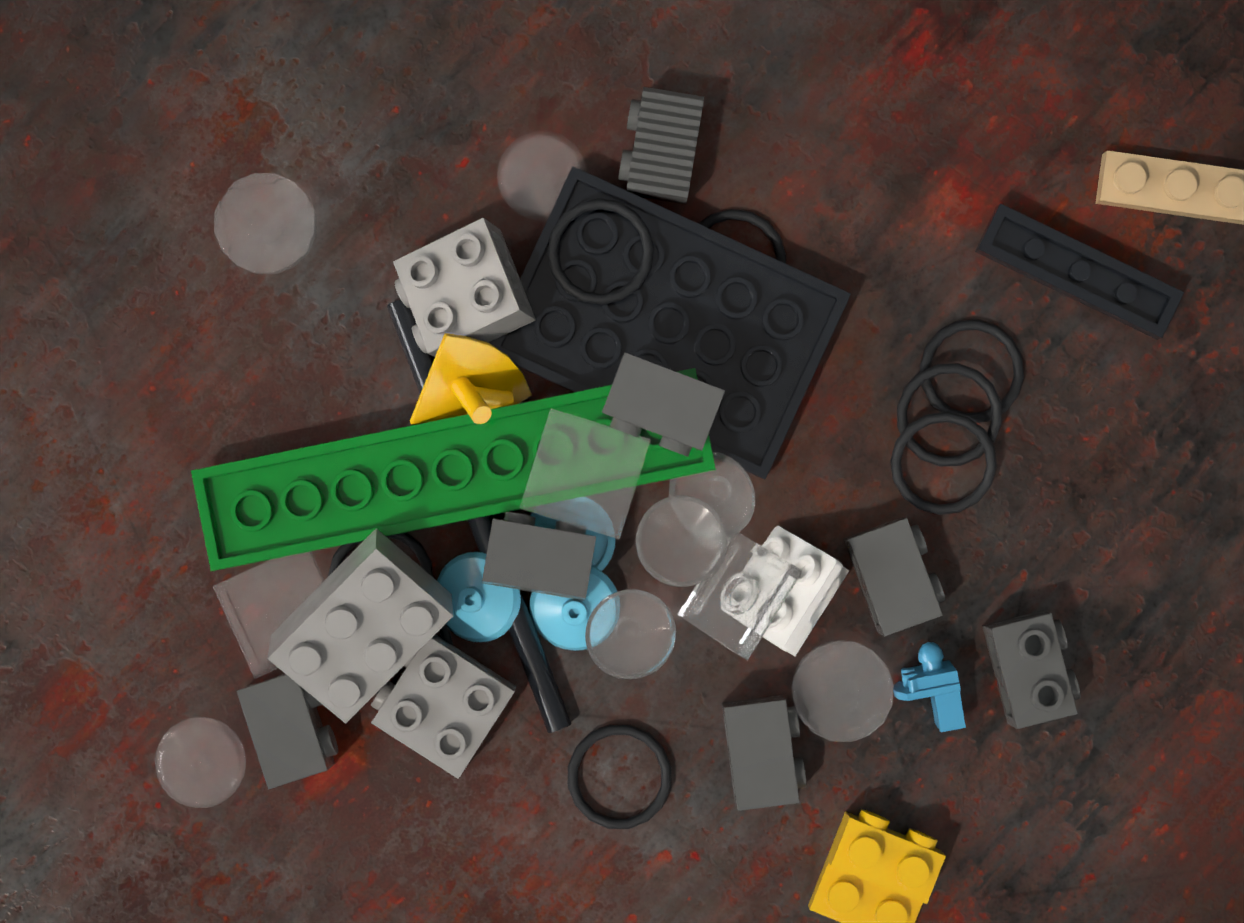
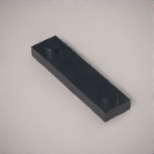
M1001 203L996 206L975 250L976 253L1156 340L1163 338L1184 294L1183 291Z

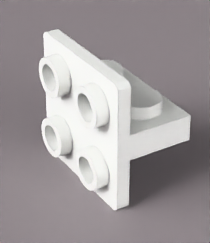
M776 526L762 545L740 583L734 589L733 594L724 606V612L780 649L796 656L849 570L843 567L842 563L780 526Z

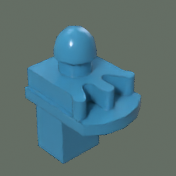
M927 642L921 646L918 653V660L922 665L901 669L902 681H898L893 685L894 697L904 701L930 697L935 725L940 732L966 728L957 670L950 660L942 661L944 655L938 644Z

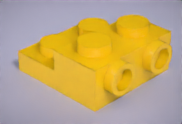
M861 809L859 816L845 811L808 907L811 911L841 923H915L922 904L928 903L946 856L940 849L935 848L938 840L932 836L911 828L908 829L905 836L888 829L890 821L878 814Z

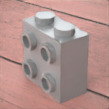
M481 218L393 261L399 279L395 280L396 291L403 304L407 308H411L416 324L412 326V333L417 345L424 353L435 357L445 333L467 336L489 343L536 320L502 232L485 218Z
M435 634L404 665L406 670L395 685L388 681L381 688L371 704L373 708L378 710L371 723L459 779L514 694L516 686Z

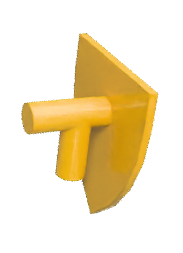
M445 333L411 416L410 423L417 425L468 414L474 423L483 424L490 419L492 415L491 409L519 404L532 394L523 373L507 354L488 342L467 336Z

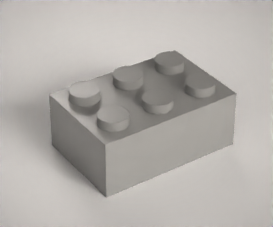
M376 528L271 634L267 659L339 719L347 723L454 616L452 594Z

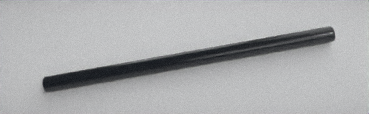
M400 299L388 304L387 309L418 391L421 394L434 359L432 355L422 352L417 345L412 333V326L416 324L411 308H407ZM493 515L468 520L479 552L487 554L492 521L494 519ZM520 590V610L509 631L547 732L552 733L568 727L572 723Z

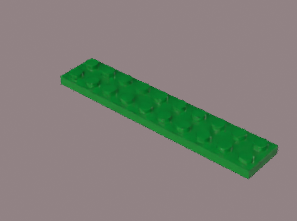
M695 368L677 371L680 374L698 380ZM612 385L491 409L492 415L490 419L483 424L474 423L471 417L466 414L191 470L210 570L216 571L364 541L376 528L385 536L713 471L716 468L710 438L708 435L702 451L692 447L689 457L659 446L662 438L659 434L642 429L639 438L609 427L613 417L602 413Z

